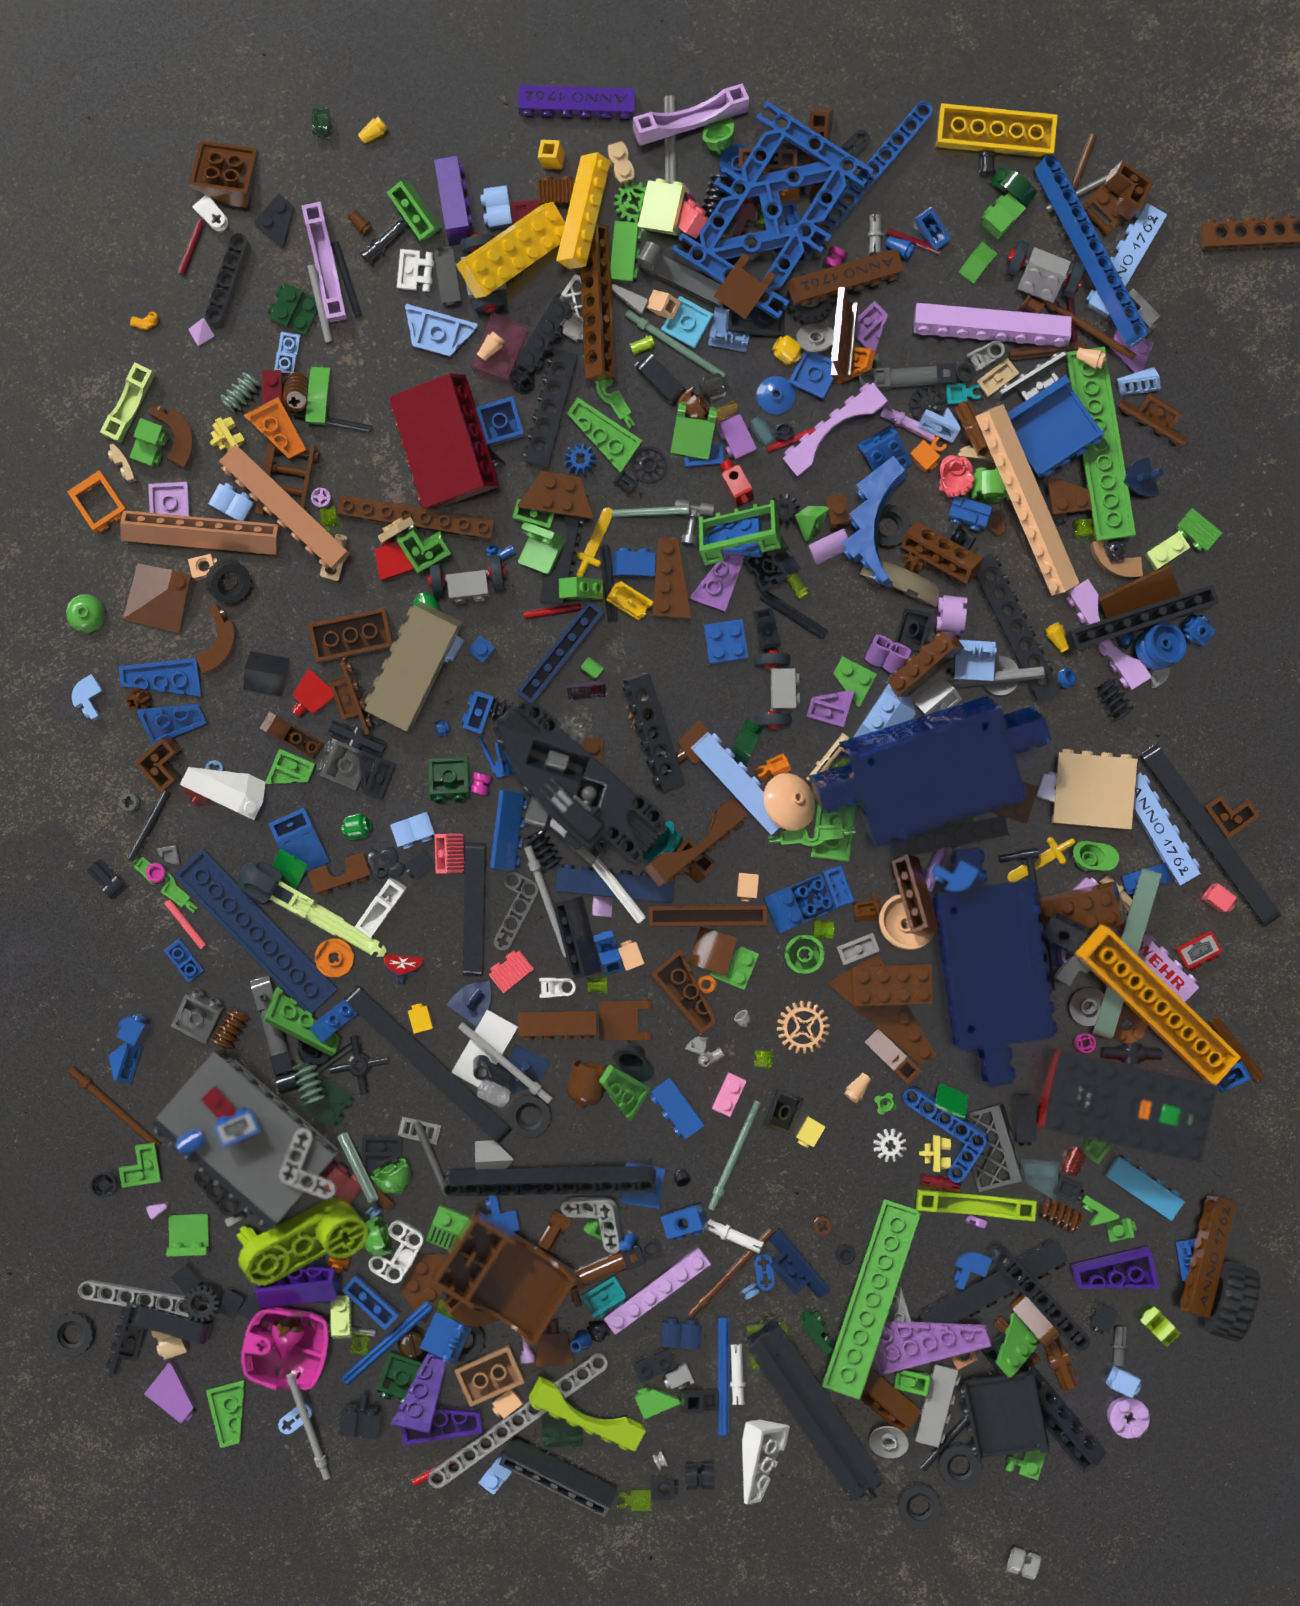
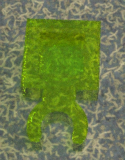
M631 1490V1496L624 1492L617 1493V1497L625 1499L623 1504H617L618 1508H625L627 1505H631V1511H651V1490Z

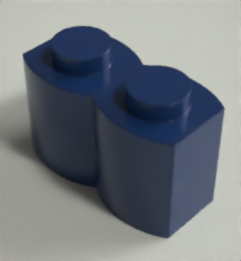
M667 1318V1321H662L661 1347L700 1349L702 1324H698V1320H686V1323L678 1322L679 1319Z

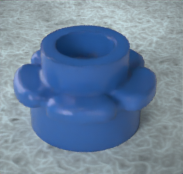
M1130 633L1119 637L1120 647L1128 649L1135 635Z
M440 719V721L435 722L438 736L447 737V733L450 732L447 721L443 722Z

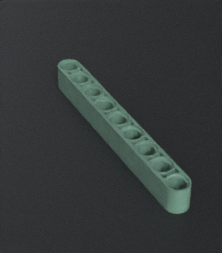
M1144 868L1141 870L1121 936V940L1137 956L1161 878V873ZM1108 986L1104 993L1093 1035L1112 1041L1123 1001Z

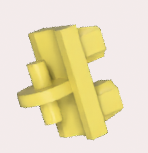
M220 417L215 420V423L212 425L215 431L211 432L214 438L210 441L211 446L218 445L220 450L226 448L229 451L235 444L240 447L245 442L242 434L238 433L232 436L229 432L235 428V423L231 417L223 420Z
M933 1135V1151H931L930 1143H925V1151H919V1155L925 1156V1163H931V1156H933L934 1172H940V1169L951 1167L950 1157H940V1150H951V1139L940 1138L939 1135Z

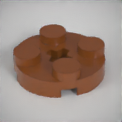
M1124 1004L1113 1037L1121 1043H1135L1144 1037L1148 1025L1129 1006ZM1126 1018L1133 1022L1129 1030L1122 1026V1022H1125Z

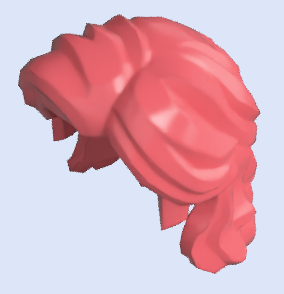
M949 455L942 460L940 466L941 479L939 480L940 491H944L948 497H958L960 494L966 495L974 483L973 467L966 457L958 458L954 455Z

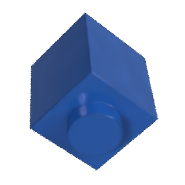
M479 636L467 651L482 664H485L496 649L483 637Z

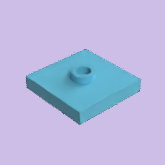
M679 296L678 300L681 303L674 318H667L661 331L695 349L714 314Z

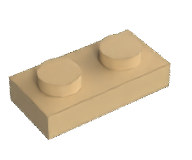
M1006 358L977 380L976 383L985 395L989 397L1016 377L1019 372L1010 360Z
M402 517L382 528L384 532L378 535L380 542L382 543L413 525L414 522L411 517L405 520Z

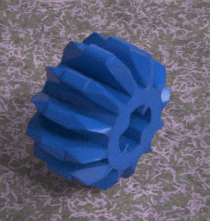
M576 443L574 444L576 450L574 451L569 447L568 451L571 455H564V458L569 459V461L565 462V466L572 465L568 471L571 473L576 469V476H579L580 471L586 476L587 472L585 469L592 472L593 468L590 464H597V461L592 460L597 455L596 453L590 454L593 450L591 446L585 450L586 444L582 443V447L579 449ZM580 455V458L581 455L584 456L585 462L583 464H581V462L580 464H578L576 458L577 456Z

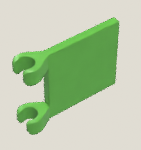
M679 402L670 453L709 459L718 409L710 408L708 421L693 419L685 416L687 403Z

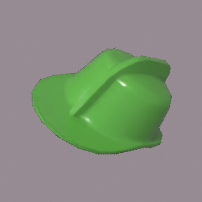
M730 117L704 126L702 138L707 143L709 149L717 151L721 155L722 150L732 145L734 120Z
M1081 841L1074 846V862L1085 872H1093L1095 870L1109 871L1118 865L1119 854L1110 845Z

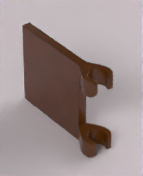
M742 254L713 296L744 319L747 318L775 278V274L768 272L761 282L745 271L743 267L750 259L747 254Z
M599 1001V1040H652L651 1032H638V1009H651L652 1001Z

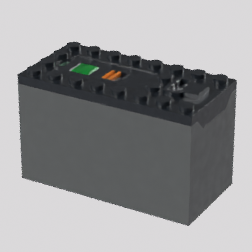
M224 1049L214 1051L151 1124L154 1127L153 1131L160 1137L164 1135L169 1140L168 1144L175 1150H177L175 1145L178 1143L177 1138L193 1129L195 1131L199 1128L206 1139V1143L188 1156L184 1153L183 1157L190 1163L195 1162L199 1166L198 1170L203 1175L208 1176L209 1174L214 1179L213 1183L221 1190L225 1188L229 1192L228 1196L236 1203L240 1201L244 1205L243 1209L251 1216L255 1214L259 1218L258 1222L266 1229L268 1227L272 1229L277 1226L306 1193V1191L285 1184L279 1176L296 1131L301 1128H307L313 1135L311 1145L301 1168L304 1171L320 1176L341 1153L336 1146ZM216 1085L238 1110L246 1107L247 1110L252 1108L262 1130L250 1135L241 1144L237 1141L222 1147L213 1125L218 1124V1118L200 1099ZM306 1132L298 1134L301 1140L299 1145L295 1143L294 1147H300L305 1151L306 1147H303L302 1144L305 1140H309ZM298 1150L292 1151L291 1159L295 1162L300 1161L302 1158L301 1152ZM287 1162V1165H290V1169L288 1172L284 1171V1175H286V1180L294 1178L292 1174L293 1168L298 1169L299 1166ZM305 1176L302 1179L303 1186L306 1188L311 1187L313 1179Z

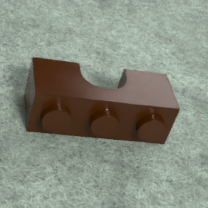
M362 852L344 858L347 869L340 877H334L327 865L307 871L314 893H320V896L331 893L332 888L338 887L340 890L349 887V883L357 880V883L369 880L368 876L372 874L365 853Z

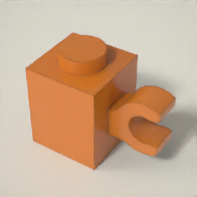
M939 436L935 437L930 445L923 440L909 455L924 472L928 469L932 471L939 464L937 460L940 458V455L937 452H942L947 446L946 443L942 447L936 445L940 438Z

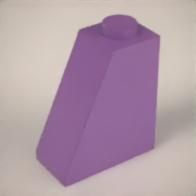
M170 1361L144 1394L178 1422L182 1423L184 1420H190L195 1413L193 1408L196 1405L175 1363Z

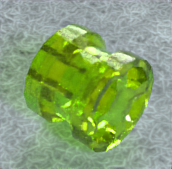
M331 506L329 509L320 508L323 527H327L328 524L338 525L336 506Z
M1093 519L1074 520V525L1076 526L1075 536H1093Z
M755 1050L756 1061H754V1066L773 1067L771 1062L774 1056L773 1051Z

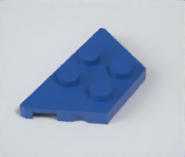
M746 518L717 525L708 534V544L761 532L762 523L756 518ZM758 542L722 550V553L763 556Z

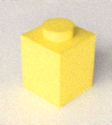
M807 1116L796 1135L799 1138L798 1143L806 1148L809 1145L814 1147L825 1126Z

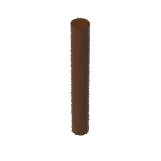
M1090 133L1072 179L1071 185L1074 190L1078 188L1096 141L1097 135Z

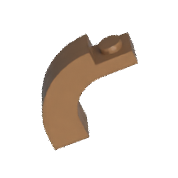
M1108 540L1094 541L1090 544L1094 559L1108 574L1121 579H1138L1143 576L1141 557L1124 558L1123 560L1119 559L1118 562H1115V560L1110 562L1103 547L1104 544H1108Z

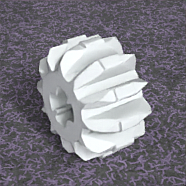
M884 1129L885 1136L883 1137L878 1133L877 1136L881 1140L873 1141L874 1144L880 1145L875 1147L874 1151L881 1150L878 1154L879 1158L886 1154L885 1162L889 1161L890 1156L893 1162H895V1154L902 1158L903 1155L899 1150L906 1151L907 1149L904 1146H900V1144L906 1143V1139L898 1140L902 1136L901 1132L894 1137L895 1129L891 1130L890 1135L887 1129ZM888 1140H892V1143L895 1145L894 1149L891 1148L890 1151L885 1146L886 1142L889 1143Z

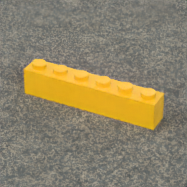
M598 152L583 155L580 159L556 260L568 269L584 267L587 264L611 162Z

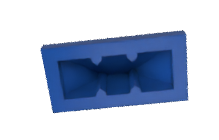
M125 1042L109 1055L114 1080L132 1083L143 1049L142 1046H133Z

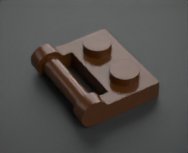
M1102 184L1082 206L1088 217L1107 236L1125 217L1114 210L1118 199ZM1091 204L1111 222L1109 225L1089 207Z

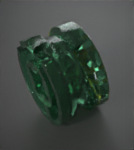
M313 107L312 134L318 135L323 133V135H329V107H324L323 109Z

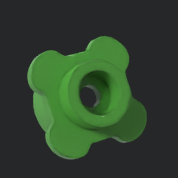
M891 1093L875 1097L874 1101L878 1105L877 1111L879 1114L896 1110Z

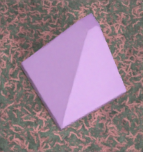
M204 318L188 329L198 346L215 337Z
M593 896L592 915L611 917L613 898Z
M169 1204L148 1206L146 1210L149 1217L155 1219L169 1207Z

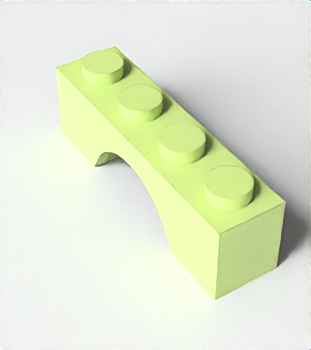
M134 362L126 378L120 400L114 410L108 415L100 431L102 435L120 444L122 443L155 376L152 370Z

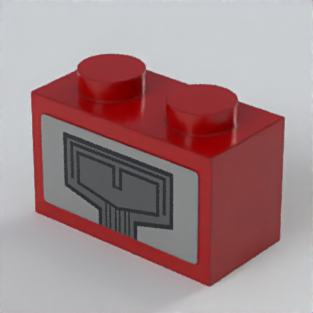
M1207 931L1174 948L1184 969H1191V971L1202 966L1201 962L1205 960L1211 962L1219 958L1218 954L1223 952L1212 931Z

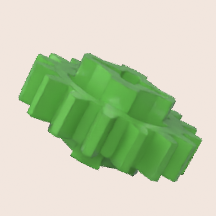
M632 181V186L624 183V190L620 187L618 188L620 195L615 194L614 197L618 201L614 202V206L619 207L616 209V214L622 213L621 220L626 217L627 222L634 220L635 223H638L647 186L643 188L642 182L637 186ZM626 194V195H627V201L623 202V204H622V199H623L624 195ZM631 196L635 201H638V208L632 204ZM631 211L636 213V215H632L627 212Z

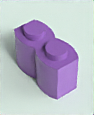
M876 634L865 660L872 665L883 667L889 673H893L905 666L911 650L905 645L894 643L889 638Z

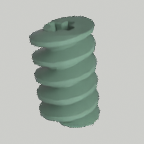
M244 372L242 373L244 380L237 378L238 385H231L233 391L226 390L228 397L220 396L224 405L235 415H237L234 410L235 408L240 411L242 410L240 403L247 404L246 397L249 399L253 398L250 392L252 391L257 394L256 386L262 388V385L253 376Z
M310 1062L292 1067V1070H298L294 1077L301 1078L296 1082V1085L303 1086L298 1090L299 1093H305L300 1097V1100L307 1101L303 1105L321 1101L326 1097L325 1095H319L324 1089L317 1087V1085L322 1081L315 1080L319 1072H313L317 1065H313Z

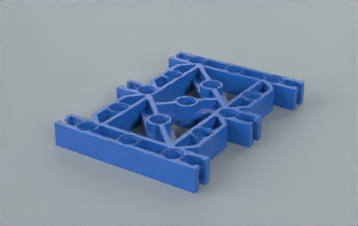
M766 101L763 109H768L776 117L774 121H770L759 113L756 121L771 131L763 133L741 168L742 177L726 167L723 168L720 176L724 177L726 175L734 182L731 187L720 183L721 179L719 177L714 182V187L729 197H724L720 200L699 233L700 244L682 233L678 240L681 242L685 241L692 248L689 253H685L678 249L677 245H674L672 252L722 284L726 279L725 274L731 272L734 268V265L727 262L726 259L740 257L742 254L753 255L758 252L783 247L768 271L775 274V278L764 292L768 295L769 300L764 303L758 300L755 305L778 320L782 311L780 310L777 313L768 305L771 303V300H775L783 305L782 309L785 310L789 304L788 300L775 293L774 290L782 288L804 253L803 244L819 255L821 254L824 247H819L811 241L813 235L816 234L824 238V241L827 243L831 235L816 225L823 224L846 187L845 179L861 189L864 187L867 180L864 178L861 181L853 174L855 169L867 173L866 177L868 179L874 169ZM780 119L785 120L787 126L779 128L776 122ZM784 139L819 161L817 163L762 174ZM811 141H817L820 147L818 149H812L809 143ZM762 152L765 154L766 159L758 161L755 155ZM850 162L853 168L850 171H846L843 169L842 164ZM794 173L799 177V180L791 182L788 176ZM826 181L801 221L797 224L786 226L778 191L796 189L801 186ZM737 185H741L744 187L745 192L737 194L734 188ZM829 195L832 201L825 204L822 202L821 196ZM759 196L766 230L720 240L745 199ZM774 206L777 208L778 213L770 215L767 212V208ZM721 218L724 221V225L716 227L713 224V220ZM806 227L810 230L811 234L804 237L801 235L800 229ZM753 239L756 241L757 246L755 248H748L746 241ZM700 251L703 254V258L695 260L692 257V253ZM786 260L790 267L783 270L779 267V262Z

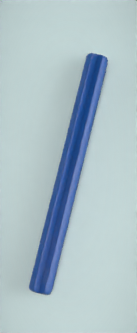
M426 1301L342 1376L344 1383L347 1385L352 1383L433 1310L432 1304Z
M726 1317L718 1318V1435L722 1436L729 1435V1318Z

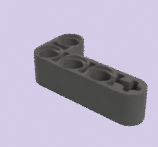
M509 872L504 876L505 886L518 894L494 938L495 947L502 951L511 947L539 893L538 885L516 872ZM511 875H515L518 878V883L515 886H510L507 883V879ZM533 884L536 891L533 895L525 893L526 885ZM520 901L524 902L527 907L523 913H519L516 910V904ZM509 919L517 921L516 929L509 930L507 928V921ZM504 928L505 931L513 933V936L511 938L508 935L506 938L508 945L500 947L498 939L504 937L505 933H502Z

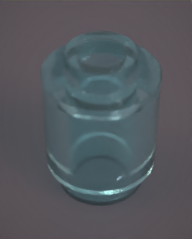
M757 416L749 422L751 426L748 429L758 443L761 442L763 446L776 437L773 434L774 430L764 417L760 419Z

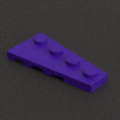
M428 1352L395 1418H393L391 1426L430 1434L447 1362L442 1360L443 1358Z

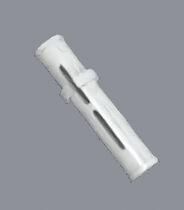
M709 1219V1226L705 1228L706 1231L721 1236L723 1240L728 1239L758 1254L762 1249L760 1247H763L764 1244L763 1241L761 1242L730 1228V1225L725 1226L712 1219Z
M743 1344L730 1345L732 1404L742 1405L745 1404L744 1386H746V1382L743 1380Z

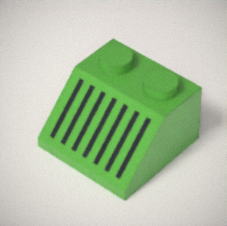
M440 1204L426 1241L449 1250L470 1216Z

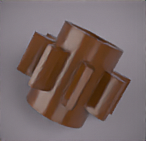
M909 551L907 554H904L902 562L905 563L904 568L914 573L921 572L927 561Z
M136 687L127 693L126 703L131 710L146 709L150 706L148 703L150 702V695L146 690H139Z

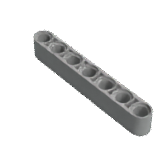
M87 1280L78 1288V1293L83 1299L126 1306L127 1301L123 1299L122 1294L124 1291H128L132 1295L131 1301L128 1302H131V1307L135 1308L136 1304L146 1305L142 1302V1296L149 1295L151 1303L147 1306L186 1317L189 1316L180 1307L185 1297L182 1295L95 1280ZM85 1285L92 1286L93 1293L91 1295L85 1293ZM105 1288L112 1290L111 1298L104 1296L103 1290ZM162 1298L170 1300L171 1305L169 1308L162 1306ZM196 1298L194 1305L200 1311L201 1305L209 1307V1300Z

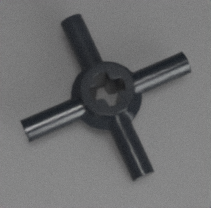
M358 1035L351 1036L353 1055L345 1064L329 1066L330 1074L349 1071L358 1079L360 1095L368 1094L365 1075L371 1067L389 1064L388 1057L369 1059L360 1051ZM357 1060H360V1063L363 1062L364 1066L361 1067V1070H358V1067L355 1068L354 1064L357 1063Z

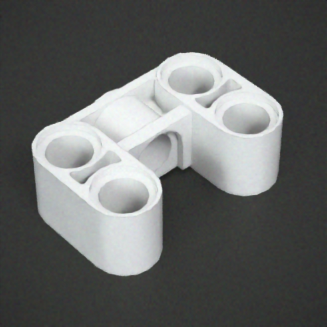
M401 1220L394 1221L388 1229L390 1236L401 1243L392 1260L386 1256H373L369 1260L370 1270L391 1283L400 1282L411 1267L424 1242L422 1232ZM396 1224L403 1227V1233L400 1235L393 1232V1226ZM413 1234L418 1235L420 1238V1243L417 1245L410 1242V1236ZM374 1259H381L383 1267L380 1269L373 1266ZM393 1268L400 1271V1277L397 1279L390 1276V1270Z

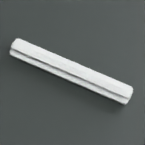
M598 858L592 865L634 920L637 923L642 922L645 919V915L601 859Z

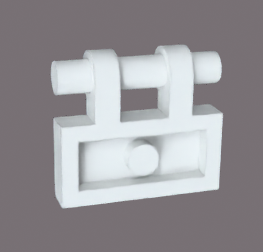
M400 249L397 289L417 291V283H422V291L430 292V286L433 284V278H431L432 268L435 265L433 260L434 253L426 252L425 259H420V251ZM419 266L425 267L424 276H418Z

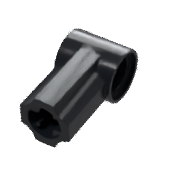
M100 859L87 869L89 874L101 885L100 888L111 899L126 887V884L115 873L113 874Z
M478 1055L474 1058L473 1076L477 1080H488L502 1087L507 1086L512 1073L490 1062L489 1057L485 1055Z

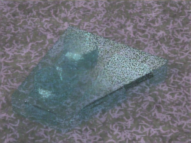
M1020 1159L1026 1178L1023 1181L1051 1199L1056 1200L1057 1195L1053 1192L1058 1183L1059 1162Z

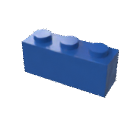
M670 1077L651 1090L653 1095L650 1098L656 1106L660 1104L664 1109L662 1114L668 1122L672 1120L676 1127L673 1129L679 1138L683 1136L687 1139L705 1126Z
M358 1274L342 1290L384 1330L400 1315L391 1304Z

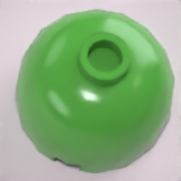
M84 594L73 598L69 602L66 609V618L69 625L76 631L91 633L98 630L104 624L106 612L103 603L98 598Z
M397 1158L398 1162L392 1163L390 1161L373 1171L375 1176H371V1179L379 1191L384 1194L399 1195L406 1190L405 1188L411 1180V1170L404 1158Z
M382 1216L374 1217L365 1223L368 1236L361 1248H365L367 1253L373 1256H385L394 1251V1248L390 1249V1244H393V1238L389 1234L387 1223L381 1222Z

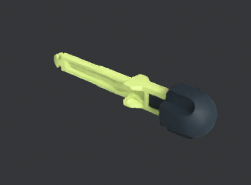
M253 861L246 864L240 871L238 877L239 887L242 893L253 901L264 905L268 900H271L328 933L342 938L372 956L374 952H377L378 955L376 957H384L387 950L384 945L382 948H379L378 944L380 941L373 937L369 938L357 928L345 922L340 916L281 882L282 873L280 870L268 863Z

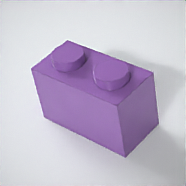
M740 414L719 423V430L717 432L720 439L726 441L728 447L725 449L730 458L733 457L737 461L756 452L757 448Z

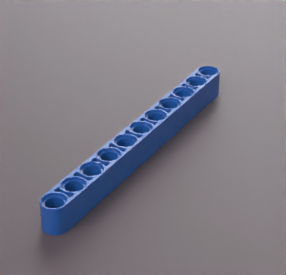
M926 101L919 102L866 165L877 168V174H871L869 179L866 177L867 173L863 171L857 174L856 177L861 181L864 178L867 180L865 183L866 188L858 189L855 184L850 183L840 195L823 224L816 226H826L829 230L827 233L832 235L928 122L932 114L930 103ZM924 108L928 111V114L921 116L918 110ZM907 123H912L915 125L916 129L910 131L906 128L905 125ZM901 138L903 140V144L896 145L893 142V139ZM883 152H887L890 154L891 158L889 160H884L881 158L880 154ZM846 196H850L853 198L854 202L852 204H846L843 201V198ZM838 211L841 217L834 219L831 216V212ZM816 234L811 239L819 247L825 243V239ZM803 244L804 253L802 257L804 260L801 263H797L794 269H802L816 252Z
M1047 155L1035 167V173L1123 341L1128 346L1134 347L1147 336V327L1059 160L1053 155Z

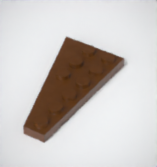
M877 953L855 967L885 965ZM850 969L827 983L853 1005ZM908 1004L854 1006L919 1065L937 1055Z

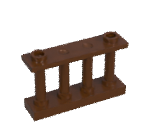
M268 439L263 470L271 478L276 472L305 477L303 489L284 485L279 486L288 494L302 496L300 506L309 513V507H306L314 461H318L319 450H317L315 444H311L310 451L304 450L295 455L309 458L307 470L278 465L275 462L276 455L284 453ZM260 500L257 502L255 513L259 516H265L266 511L263 509L265 504Z

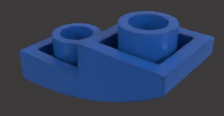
M180 938L164 950L188 983L204 971Z

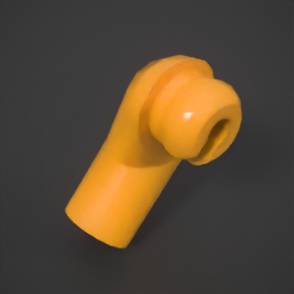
M149 312V315L144 319L132 316L130 326L148 330L158 323L159 318L155 312Z

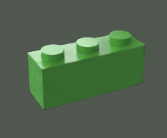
M409 180L400 181L386 192L419 240L430 238L442 228Z
M615 221L610 266L611 282L633 284V279H637L638 267H634L635 260L639 258L640 248H636L637 241H641L642 229H638V223Z

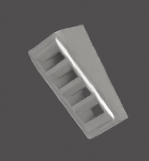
M613 284L611 286L612 293L636 313L643 316L648 303L647 298Z
M403 1116L398 1136L420 1141L417 1134L413 1135V1123L418 1120ZM420 1120L422 1126H427L425 1131L427 1138L430 1128H434L432 1139L428 1138L429 1143L437 1145L441 1125ZM407 1122L411 1123L409 1134L405 1133Z

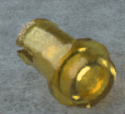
M735 400L721 407L716 406L718 409L716 419L717 421L720 419L723 421L725 417L739 412Z

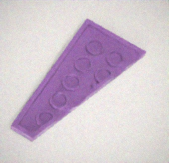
M886 1320L874 1362L880 1376L990 1347L992 1342L986 1325Z

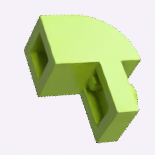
M1155 1306L1147 1310L1141 1319V1322L1166 1347L1181 1334Z

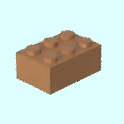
M510 1344L463 1364L454 1370L470 1407L525 1383V1378Z

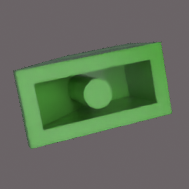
M648 1386L641 1388L637 1391L638 1394L635 1395L644 1419L680 1404L678 1397L654 1387L650 1389Z

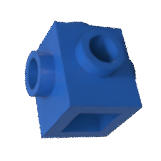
M1191 614L1184 620L1180 628L1185 633L1184 636L1188 641L1205 646L1216 632L1208 624L1210 621L1201 614L1199 616Z

